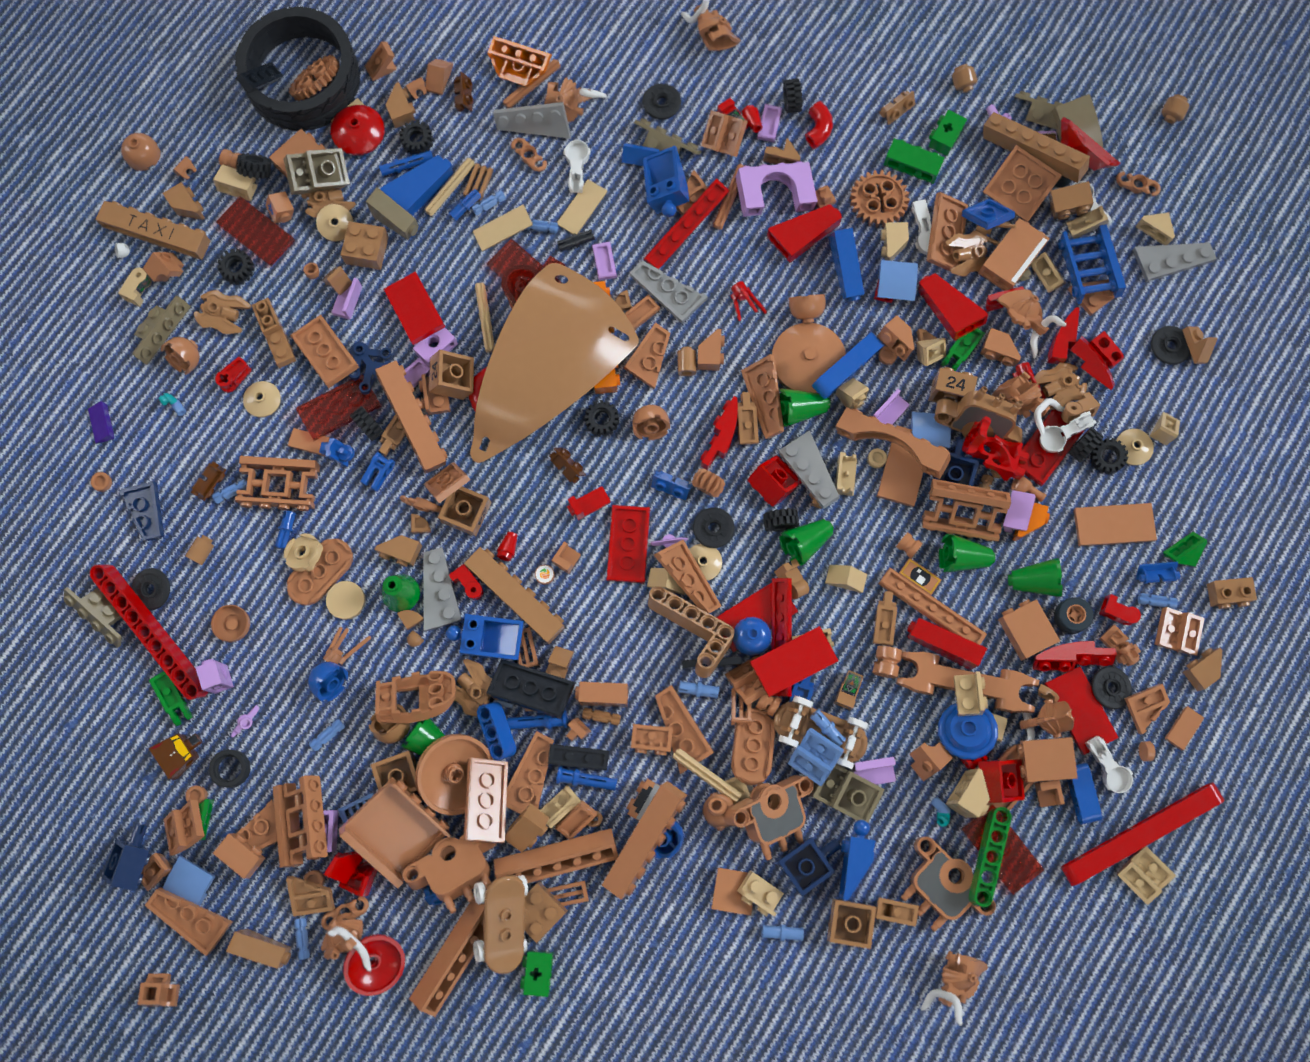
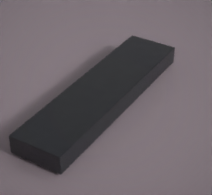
M272 62L243 72L235 79L250 93L279 81L283 74Z

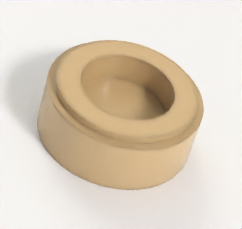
M878 448L871 450L867 457L868 464L873 468L883 467L887 461L885 451Z

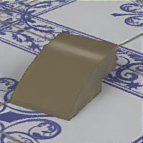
M1090 94L1059 105L1051 111L1058 127L1056 132L1060 142L1061 119L1065 117L1103 148L1100 125Z
M342 148L288 154L283 159L291 195L324 191L350 184Z
M836 764L822 786L814 783L813 790L809 795L857 821L865 820L869 823L885 789Z

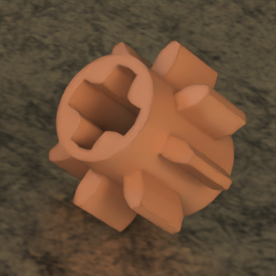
M1128 641L1123 642L1116 647V660L1119 664H1126V666L1134 665L1139 661L1140 655L1138 653L1141 651L1137 644L1133 645Z

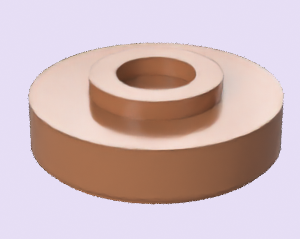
M225 605L219 608L211 620V629L214 635L225 642L241 640L250 628L249 615L244 609L236 605Z

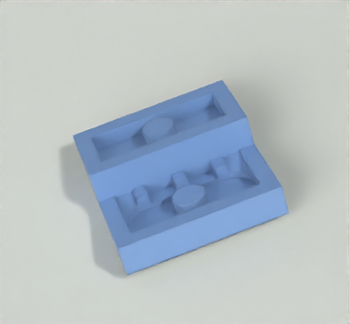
M880 260L877 297L915 301L918 264Z
M911 412L910 429H912L914 437L918 439L924 438L934 446H942L947 450L950 449V427L937 423L934 419V413Z
M810 728L800 745L795 749L788 764L819 786H822L844 750L813 728Z
M179 856L167 877L163 889L200 906L216 876L183 856Z

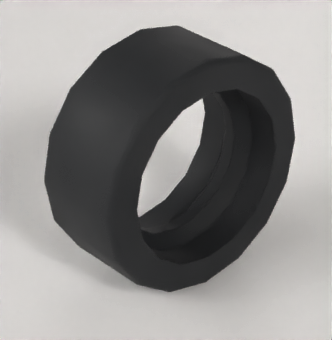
M231 749L222 750L215 754L209 765V775L212 781L218 786L226 788L238 787L243 784L249 777L251 770L250 761L247 756L240 751ZM226 757H235L241 763L240 774L234 780H224L219 774V765Z

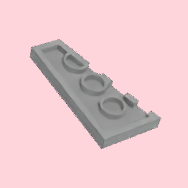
M563 102L497 109L493 112L497 130L568 139L571 137Z
M1210 242L1133 248V253L1146 282L1205 265L1217 259Z
M641 261L630 272V276L681 323L686 321L708 299L707 295L698 293L694 288L678 282L674 277L665 275L663 271L644 261Z
M810 430L779 450L780 456L823 509L839 499V494Z
M442 547L423 552L424 632L462 621Z

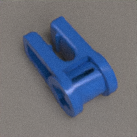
M377 452L371 459L370 465L360 481L361 484L368 486L376 472L379 471L371 485L372 490L378 492L387 476L392 472L395 461L392 459L388 460L383 457L382 453Z

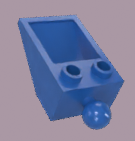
M676 146L643 158L647 203L657 214L662 212L666 217L674 216L677 206L689 202L688 186Z
M465 614L463 630L458 626H450L446 631V636L451 641H457L462 638L459 652L461 655L519 660L524 621ZM471 622H477V626L471 628ZM474 641V646L469 648L467 646L468 642Z
M865 820L855 822L853 830L857 834L856 837L846 836L845 840L841 842V852L844 854L838 898L843 900L850 898L874 859L876 840L864 839L870 830L869 824Z

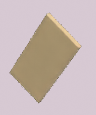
M588 179L583 186V192L576 195L557 222L558 226L571 234H578L608 191Z
M521 205L475 229L473 233L483 252L532 226L533 223L525 206Z

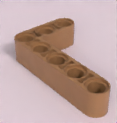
M660 586L653 587L649 592L648 606L651 610L708 641L697 658L695 672L701 678L710 677L732 644L734 637L733 627Z

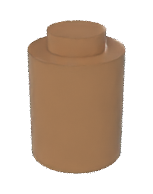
M682 347L677 352L678 375L693 376L697 373L696 351L692 347Z
M204 535L201 538L197 536L185 556L203 565L214 547L211 544L213 540Z

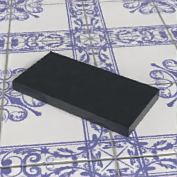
M501 659L486 694L489 697L561 719L575 682Z

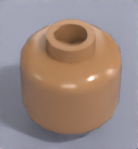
M968 64L956 67L951 76L955 89L957 91L962 90L963 93L973 90V86L978 81L974 67L968 66Z
M1178 94L1169 97L1161 112L1165 117L1164 120L1172 124L1182 121L1190 106L1187 102L1188 99Z

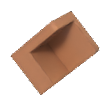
M563 542L553 557L552 563L569 574L581 557V554L570 548L568 543Z
M1060 780L1034 783L1040 807L1064 804Z

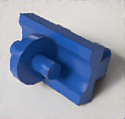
M329 438V442H322L319 453L344 467H348V461L353 458L355 452L350 445H345L335 438Z

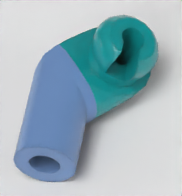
M163 393L164 395L159 396L161 404L167 405L169 403L178 416L186 413L180 401L170 393Z
M936 796L930 803L937 809V824L945 827L950 822V808Z

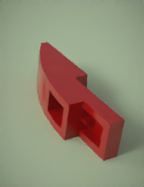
M733 396L731 401H726L722 416L718 415L713 423L715 426L714 433L716 434L710 442L712 446L709 451L705 450L700 458L702 461L701 467L707 471L717 455L724 459L732 443L738 415V403L735 396Z
M1094 641L1062 644L1038 654L1034 660L1033 670L1068 672L1074 670L1075 664L1081 666L1113 665L1117 655L1116 648H1095Z

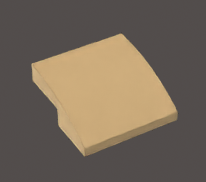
M1147 846L1138 850L1117 873L1147 905L1163 892L1161 889L1176 877L1175 873Z

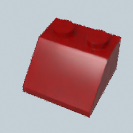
M778 455L759 465L747 479L752 488L758 491L772 507L782 502L802 484L796 474Z
M1021 759L978 762V768L983 771L990 799L988 803L1025 800L1024 783L1020 774Z

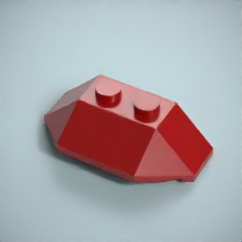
M1065 117L1061 119V143L1090 156L1089 169L1094 171L1115 167L1120 164L1118 160L1071 120Z

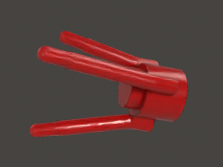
M743 281L737 282L731 287L733 294L730 296L734 303L738 321L742 319L737 299L739 301L746 299L753 311L757 313L758 310L752 302L753 300L762 312L767 314V310L752 294L749 287H746Z
M1029 362L1021 363L1015 367L1014 378L1025 371L1031 376L1028 380H1031L1032 383H1037ZM1041 389V398L1045 400L1046 396Z

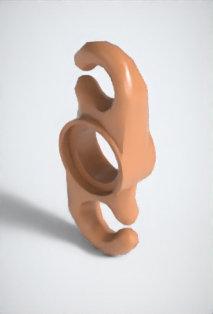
M515 138L512 141L511 148L515 149V152L521 156L522 161L532 170L541 172L546 168L547 161L545 160L542 162L541 167L535 165L537 161H542L543 158L537 154L536 149L525 139ZM522 143V147L515 149V144ZM527 151L534 153L531 158L524 157V154Z
M1124 171L1120 172L1116 177V182L1120 187L1131 190L1133 193L1144 192L1145 194H1150L1149 186L1156 188V191L1151 193L1153 197L1157 196L1161 191L1157 181L1146 178L1141 174L1135 176L1127 174V182L1121 180V177L1125 175ZM1135 180L1141 181L1142 184H1143V187H1141V188L1136 187V186L1134 185V181H1135Z
M405 495L399 497L402 502L420 511L440 513L442 509L441 506L420 497L415 499L407 498Z
M358 897V901H362L364 904L363 909L360 910L356 908L357 900L353 899L350 903L342 904L333 911L327 912L321 920L322 927L327 931L329 926L326 920L330 917L335 919L340 915V911L344 907L348 908L350 913L355 915V918L363 915L369 908L368 900L365 897Z

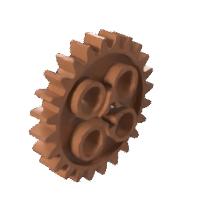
M333 55L319 58V60L314 61L311 66L308 65L307 69L302 70L297 75V78L293 80L294 83L290 85L289 93L298 101L315 95L317 91H321V88L327 86L332 81V78L336 76L335 73L339 71L340 63Z
M874 170L873 175L869 172L866 173L865 177L861 175L859 181H855V185L851 190L850 199L852 200L850 206H854L852 212H858L857 218L863 217L862 223L868 220L869 226L875 223L876 228H878L879 223H882L884 227L887 222H894V220L898 222L900 216L903 217L905 211H907V204L910 201L907 198L909 192L905 191L907 185L901 186L902 179L897 181V175L891 177L890 171L887 175H884L883 170H881L880 174H877L876 170ZM876 185H878L879 187V197H877L878 189ZM887 187L890 191H886L883 188ZM887 204H892L894 207H888Z

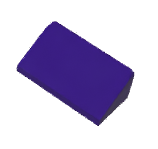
M103 401L98 402L88 409L96 444L115 439L108 406Z

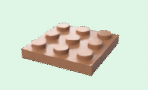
M1016 145L983 190V193L997 203L1013 210L1015 215L1024 221L1029 222L1062 175Z

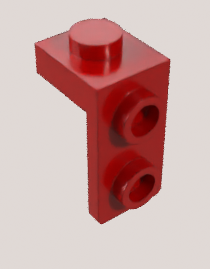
M601 486L577 500L575 496L570 497L567 509L571 516L575 515L577 520H580L610 504L611 500Z

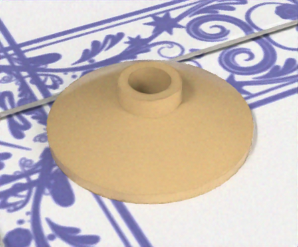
M330 204L319 211L316 225L319 233L324 238L330 241H341L345 238L348 222H353V218L345 207ZM337 219L338 224L332 225L331 220Z
M266 381L250 385L243 396L245 409L255 417L270 416L278 409L281 402V395L277 387ZM259 395H263L262 399H257Z
M1125 430L1116 439L1117 442L1121 441V445L1125 444V450H1128V460L1126 463L1129 465H1142L1153 454V442L1149 435L1142 430ZM1134 442L1139 444V448L1134 446Z
M696 544L689 549L707 581L719 574L722 568V557L716 548ZM705 558L707 563L701 564L700 559Z

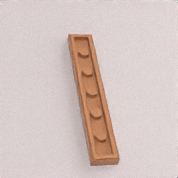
M890 567L878 583L943 629L981 645L987 635L984 631Z

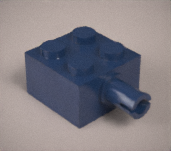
M957 440L954 453L950 452L951 460L940 479L932 476L928 491H931L932 479L973 486L979 461L965 457L966 453L962 451L964 440Z
M135 823L129 841L115 839L102 875V879L107 884L135 891L136 887L141 884L143 867L148 864L150 859L149 850L142 844L148 826Z
M808 838L776 862L799 895L804 896L835 873L827 858L842 849V847L835 838L821 848L817 847L812 838Z

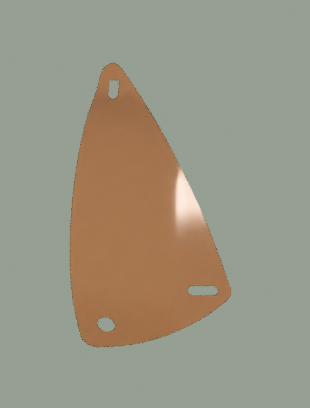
M551 263L543 268L523 290L497 339L480 388L474 419V435L470 450L471 458L475 462L481 463L504 451L559 415L598 384L638 345V336L625 313L595 283L566 266ZM563 275L567 277L568 282L564 284L555 281V276ZM614 327L628 335L629 340L623 341L611 334L608 328ZM483 437H488L490 440L486 452L479 449Z

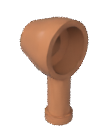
M1027 478L1013 479L1011 491L1035 494L1040 502L1046 497V494L1032 486L1033 484Z

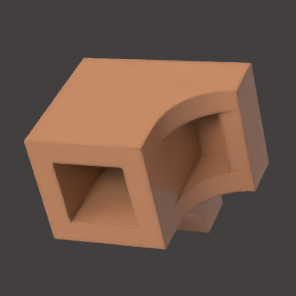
M153 252L143 270L153 281H168L170 277H180L184 264L173 252Z
M924 742L910 753V756L915 760L911 767L923 781L940 771L953 758L940 742L933 747Z
M148 974L146 982L140 984L137 1005L146 1007H177L180 985L170 984L171 974Z

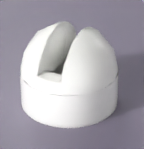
M115 243L116 257H127L130 253L128 245Z

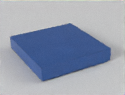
M989 198L962 210V217L989 230L1015 218V212Z

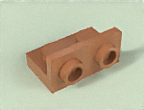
M421 374L422 380L419 381L420 391L424 394V398H421L422 409H425L428 415L451 412L449 397L430 393L429 377Z
M633 724L631 748H635L636 753L647 754V750H655L656 755H666L667 752H671L673 728Z

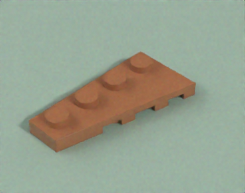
M684 540L654 554L656 559L698 608L711 613L721 607L720 602Z
M537 731L535 732L507 787V808L519 814L530 803L539 808L549 765L547 764L549 746L554 744L553 739Z
M162 888L156 889L145 904L149 910L205 956L212 952L233 923V921Z

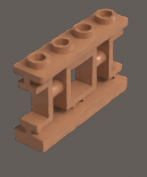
M240 456L239 463L241 468L239 472L248 475L246 490L236 491L235 501L241 507L252 508V505H257L263 509H271V506L278 507L281 510L297 508L299 511H309V509H315V496L313 494H306L308 478L318 479L317 472H320V464L316 460ZM254 469H264L263 480L255 479L256 471ZM291 471H302L301 482L293 481L294 474ZM271 476L286 477L284 493L269 492ZM254 487H262L261 496L264 498L253 497ZM292 489H300L299 498L301 500H287L291 499Z
M932 479L929 499L937 501L934 512L924 510L922 527L930 531L938 530L948 534H960L968 538L976 537L986 541H999V534L1002 530L1001 524L994 523L997 512L1007 514L1011 505L1010 493ZM944 497L954 499L953 504H943ZM982 504L992 506L991 511H981ZM958 505L975 508L972 519L955 516ZM940 511L950 513L948 519L939 518ZM978 519L988 520L986 526L977 525Z
M302 776L299 778L300 789L297 790L296 783H285L284 785L273 787L280 868L301 866L303 864V853H306L307 860H317L328 856L320 776ZM300 812L303 814L304 829L300 830L299 822Z

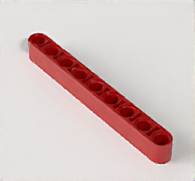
M110 564L94 565L90 569V577L183 696L189 700L205 697L208 692L202 690L196 668L118 570Z
M1214 782L1206 784L1061 866V869L1071 886L1078 885L1220 805L1225 800Z

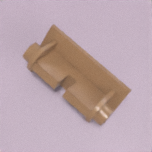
M913 90L911 92L903 91L893 99L895 104L889 102L881 108L879 113L881 117H887L888 125L915 105Z

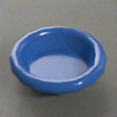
M955 703L942 713L938 722V736L942 745L950 754L961 759L975 760L986 756L994 748L998 738V725L993 714L988 709H985L983 715L958 716L957 704Z

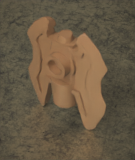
M343 187L301 194V197L304 199L309 197L307 204L311 206V209L307 208L305 212L314 218H317L319 211L327 205H341L349 211L356 204L355 202L344 201L341 190Z
M976 230L967 235L957 233L946 241V246L960 248L954 250L953 259L956 262L962 261V263L951 268V273L967 276L970 272L980 271L983 264L989 258H985L987 248L983 245V243L988 242V239L982 233Z
M218 290L208 291L200 296L205 301L200 306L202 313L196 311L194 312V317L202 328L212 327L219 330L222 334L242 332V328L230 321L236 322L239 317V311L235 309H251V305L238 295H224Z
M1060 362L1055 368L1041 370L1034 376L1038 385L1047 384L1042 387L1045 396L1055 395L1052 399L1056 400L1062 407L1070 401L1080 400L1087 390V383L1079 385L1080 377L1072 373L1077 371L1078 367L1070 363Z
M464 659L463 662L471 677L467 673H463L457 679L462 688L456 686L454 701L462 706L466 715L477 716L478 707L490 703V697L487 696L486 692L492 678L485 673L484 667L481 664Z

